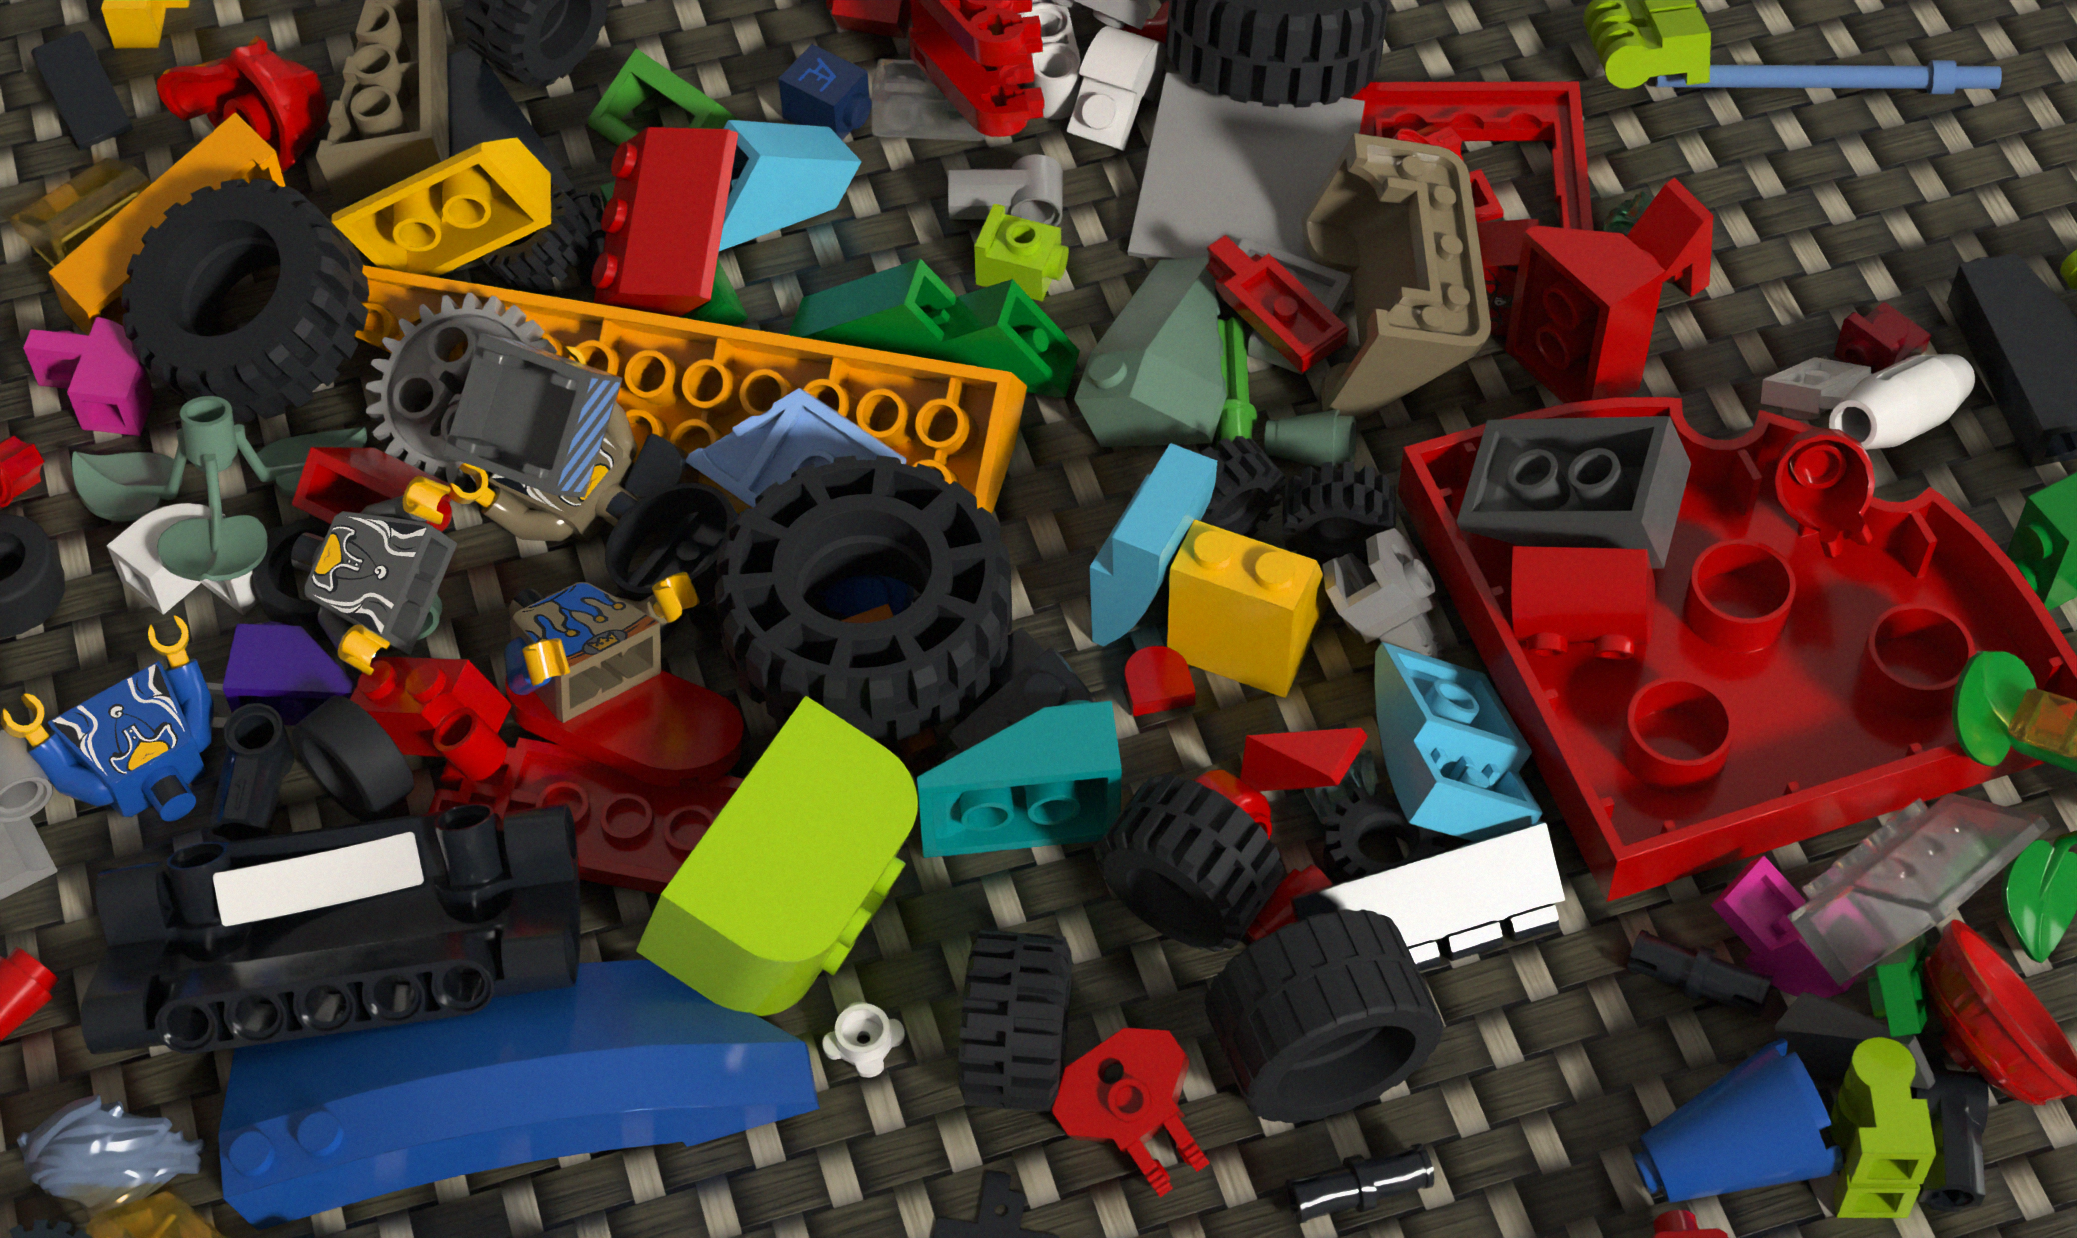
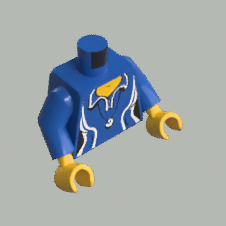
M173 615L177 627L182 633L181 639L173 646H163L158 643L152 624L149 626L148 636L151 646L157 653L167 657L170 667L164 670L160 661H157L47 722L52 731L48 734L41 725L44 717V707L41 701L34 695L25 693L21 697L25 706L34 715V722L29 725L22 726L16 724L7 710L3 709L1 725L4 731L10 736L26 738L31 744L28 753L41 766L52 785L60 794L97 807L110 804L122 817H133L153 805L159 816L168 822L183 818L194 808L196 797L188 785L202 778L206 772L199 753L204 751L212 742L214 701L196 658L189 659L185 648L188 645L189 634L187 625L181 618Z

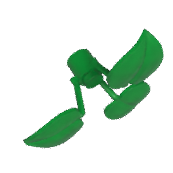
M1977 651L1975 655L1971 656L1959 676L1952 703V720L1955 735L1967 756L1982 765L1997 766L2003 761L2010 746H2012L2019 753L2077 774V760L2031 744L2020 735L2031 724L2037 705V687L2034 677L2025 663L2017 656L2008 652ZM2077 830L2059 835L2054 840L2052 846L2047 841L2040 839L2026 841L2013 854L2003 875L2001 899L2005 916L2027 956L2038 963H2043L2052 953L2077 911V854L2068 851L2071 846L2077 844Z

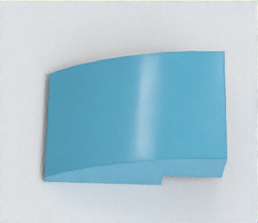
M1170 443L1151 475H1146L1089 567L1092 642L1106 646L1126 634L1144 615L1169 574L1170 567L1194 519L1201 521L1210 503L1216 482L1217 460Z
M1381 642L1375 651V699L1378 728L1387 771L1408 823L1470 841L1481 840L1536 823L1543 812L1519 774L1520 769L1531 755L1532 750L1486 675Z

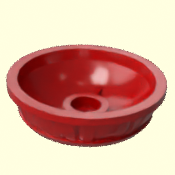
M1956 919L1950 921L1943 927L1944 936L1934 948L1931 957H1926L1922 969L1925 988L1932 1009L1946 1032L1940 1037V1041L1948 1054L1963 1070L1968 1071L1975 1067L1986 1081L1999 1089L2003 1094L2028 1105H2045L2050 1100L2062 1099L2071 1095L2077 1096V1052L2062 1029L2028 985L1985 939L1965 923Z

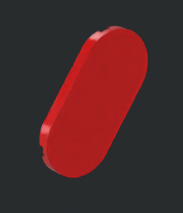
M661 670L660 674L564 723L553 715L534 691L527 695H518L509 688L507 675L505 678L506 699L512 704L509 712L519 726L535 735L649 784L662 787H681V779L698 777V784L713 781L730 771L742 755L744 724L740 712L733 703L711 690Z

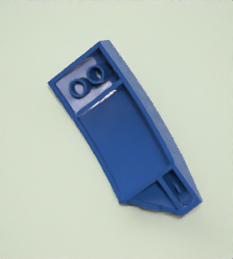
M648 959L579 963L575 987L493 998L484 1009L470 1015L238 1047L234 1049L218 1134L223 1199L259 1231L390 1192L486 1170L613 1149L683 1142L686 1147L820 1109L809 1049L804 1041L752 1013L736 1011L715 1004Z

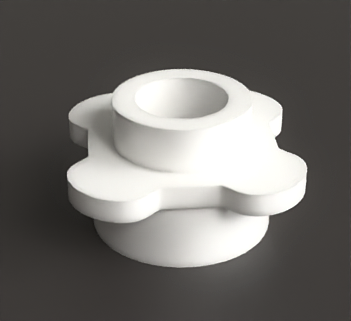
M853 1002L846 1006L837 1018L835 1031L825 1035L823 1050L830 1059L842 1058L856 1066L857 1073L860 1076L874 1077L883 1071V1059L891 1048L903 1043L905 1038L904 1027L900 1021L888 1019L885 1012L875 1005L865 1002ZM861 1035H868L870 1037V1041L865 1044L859 1043L857 1039Z

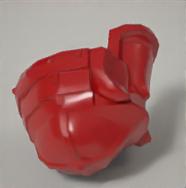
M258 35L250 41L248 46L232 49L230 56L226 58H219L195 66H180L167 69L157 80L156 86L163 103L184 122L207 113L209 122L216 129L236 112L276 151L282 175L305 152L310 142L315 138V133L326 123L329 111L327 98L323 86L318 79V74L300 63L290 59H283L268 49L267 42Z

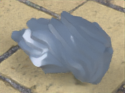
M100 1094L78 1099L67 1104L48 1117L31 1133L23 1132L17 1138L24 1157V1169L31 1181L39 1184L43 1190H48L53 1196L75 1200L81 1204L93 1224L106 1226L132 1217L133 1211L141 1206L143 1199L159 1189L175 1175L198 1174L201 1169V1158L199 1155L206 1148L203 1139L188 1141L183 1138L182 1130L178 1132L170 1131L172 1122L166 1117L148 1118L124 1112L123 1104L119 1100L109 1104H102Z

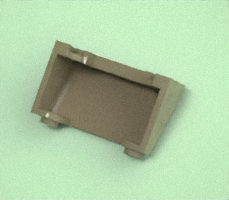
M1354 133L1302 216L1301 222L1304 245L1310 257L1320 265L1340 272L1351 273L1360 351L1351 363H1339L1331 367L1321 381L1320 391L1323 412L1339 409L1341 415H1354L1356 420L1364 419L1474 357L1490 335L1491 321L1470 175L1466 164L1451 150L1440 146Z

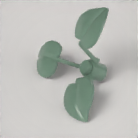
M202 396L188 401L180 410L182 428L176 432L178 447L174 459L167 455L149 452L91 455L74 451L72 456V472L78 496L92 513L108 520L131 521L139 520L146 514L159 509L161 499L172 500L177 497L178 490L182 485V475L188 458L199 471L206 473L210 519H186L166 529L161 534L157 544L159 560L162 566L170 573L193 581H203L204 579L225 581L241 577L256 568L263 560L268 548L266 530L257 518L249 515H238L222 519L218 472L224 471L231 466L238 448L260 481L270 482L276 480L277 488L281 493L294 497L310 447L365 448L367 431L364 426L285 438L268 444L256 454L246 439L244 426L242 424L234 425L230 403L220 397Z

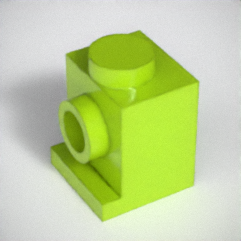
M994 203L974 245L976 285L989 287L1013 279L1031 299L1043 302L1051 281H1060L1067 265L1069 249L1067 246L1061 245V228L1005 214V206Z

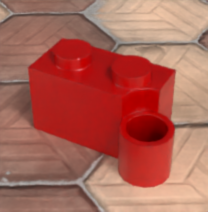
M373 657L371 659L370 667L374 669L371 675L361 673L350 700L361 706L380 724L403 755L445 757L467 779L472 781L483 780L500 768L507 754V744L498 735V732L512 704L468 659Z

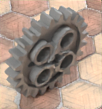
M467 293L462 309L448 295L443 296L441 313L436 315L426 305H420L419 311L422 322L417 326L401 318L399 324L405 334L402 340L398 341L384 337L382 340L384 345L392 352L389 360L372 359L371 365L383 374V379L367 383L365 387L372 395L381 399V401L366 408V413L374 420L383 422L372 433L383 444L390 443L385 453L443 481L447 477L449 484H455L462 491L469 475L459 468L464 462L444 456L443 452L460 401L461 394L459 393L464 388L480 333L513 339L553 354L557 352L556 348L547 339L540 340L545 331L533 319L525 322L527 315L519 307L513 305L505 312V305L496 296H491L483 307L482 302L473 293ZM468 341V348L465 354L460 359L449 362L451 350L457 344ZM434 391L431 404L425 410L415 413L417 400L423 394ZM441 429V434L434 437V431ZM485 470L489 480V472Z

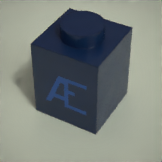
M811 44L778 78L782 118L795 125L830 127L843 140L853 129L860 128L870 114L872 101L869 97L868 71L814 44Z

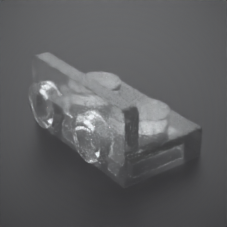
M879 59L872 80V133L874 136L983 141L986 135L981 134L970 125L913 60Z

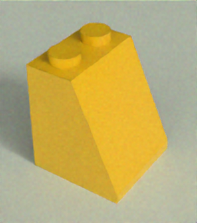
M1194 519L1170 567L1167 647L1181 654L1188 665L1286 698L1331 602L1325 591L1324 576L1317 560Z

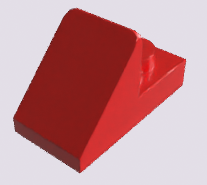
M1674 177L1664 184L1626 237L1641 250L1649 252L1657 260L1659 266L1666 271L1663 282H1676L1690 297H1693L1710 285L1714 215Z

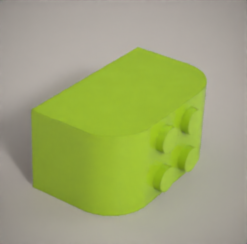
M805 696L660 895L636 952L715 1004L725 1008L752 1013L756 1016H767L792 1007L807 993L822 970H825L832 976L836 974L855 945V940L865 925L868 926L888 896L890 888L906 865L896 855L916 820L918 797L914 781L905 765L886 747L811 698Z

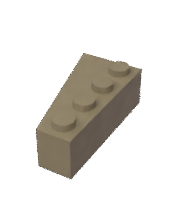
M365 0L355 32L358 43L353 57H347L342 72L345 84L340 100H333L328 116L331 128L327 140L320 141L316 153V159L335 203L367 198L449 158L446 15L440 0Z

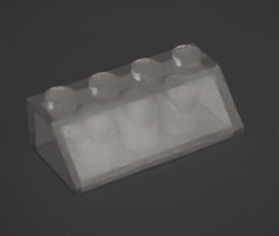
M1952 793L1947 794L1929 807L1919 797L1887 819L1885 824L1862 839L1859 845L1834 861L1830 868L1805 884L1801 889L1809 899L1787 917L1837 985L1840 986L1946 919L2050 827L2045 818L2039 814Z

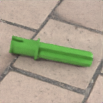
M1231 317L1227 321L1218 319V331L1223 341L1224 356L1220 357L1221 371L1226 381L1227 397L1215 431V450L1218 448L1219 441L1226 438L1233 442L1235 436H1244L1246 440L1248 438L1252 439V428L1257 423V411L1249 403L1246 333L1243 330V322L1235 317Z

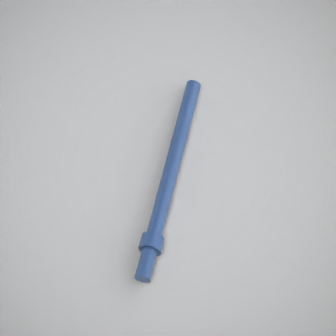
M1930 60L1928 66L1710 65V83L1686 85L1682 74L1655 76V87L1927 89L1930 95H1953L1955 89H1999L2002 72L2000 66H1956L1955 60Z

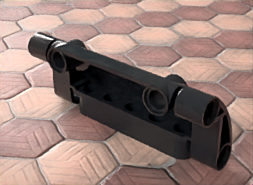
M479 803L466 804L444 811L222 843L214 841L201 842L189 845L173 853L167 859V865L165 862L158 861L102 869L97 875L95 891L98 912L108 947L85 992L80 1016L83 1038L87 1049L93 1055L166 1045L169 1049L179 1053L196 1054L470 1015L484 1009L493 998L575 987L580 959L581 900L576 830L569 804L561 803L506 811L504 814V827L499 814L494 813L493 808L489 805ZM407 832H412L415 835L424 878L423 883L420 885L231 926H224L221 922L213 882V875L215 873L322 853Z

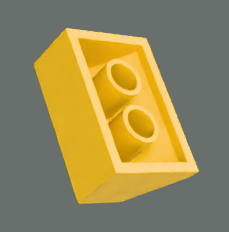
M517 137L482 142L333 213L331 222L378 268L438 277L550 225L551 173Z

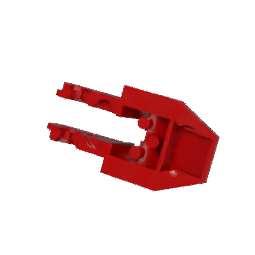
M910 0L913 27L908 28L911 59L975 130L990 137H1006L1020 132L1027 125L1028 120L1043 117L1044 97L1041 87L1019 89L1016 85L1034 82V65L1031 53L1043 52L1039 16L1022 17L1021 14H1017L1031 12L1032 0Z

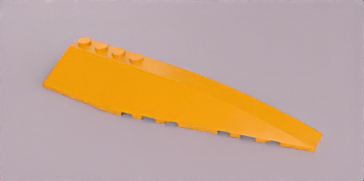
M363 265L362 273L368 278L369 297L367 301L361 303L368 309L364 330H357L355 337L387 352L392 353L382 342L384 337L401 341L405 336L399 324L401 318L417 326L422 322L419 311L420 305H426L436 315L441 313L443 296L448 295L462 309L467 293H473L482 302L483 307L491 296H496L505 305V312L513 305L519 307L527 315L525 322L533 319L545 331L540 340L547 339L556 348V355L575 361L564 349L565 346L574 347L583 354L586 365L622 377L616 401L626 413L637 444L636 456L632 461L634 464L648 435H651V433L670 441L690 454L699 447L703 449L733 432L732 428L751 416L763 414L772 408L773 403L801 388L906 458V465L916 467L919 463L940 472L943 475V480L947 483L957 482L977 498V509L983 507L992 515L1016 445L1027 385L1012 372ZM468 341L457 344L451 350L449 362H454L465 354L468 348ZM699 471L698 483L712 486L721 491L727 497L736 513L740 514L746 508L753 509V507Z

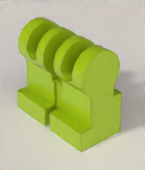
M1592 0L1586 7L1583 15L1584 27L1607 79L1614 86L1630 89L1640 86L1649 77L1682 74L1686 85L1710 83L1711 31L1700 9L1697 8L1695 0Z
M1884 1037L1870 1038L1856 1047L1829 1116L1832 1125L1828 1126L1831 1136L1841 1148L1845 1149L1846 1163H1844V1168L1841 1170L1833 1190L1836 1218H1908L1920 1191V1184H1923L1936 1155L1927 1099H1912L1910 1086L1915 1077L1916 1070L1914 1057L1904 1045L1893 1039Z

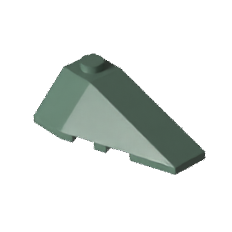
M1208 257L1159 260L1091 352L1074 400L1101 447L1169 445L1170 443H1212L1227 397L1226 381L1221 371L1220 358L1224 356L1223 341L1219 335L1217 317L1221 313L1219 292L1215 288L1216 279L1206 269Z

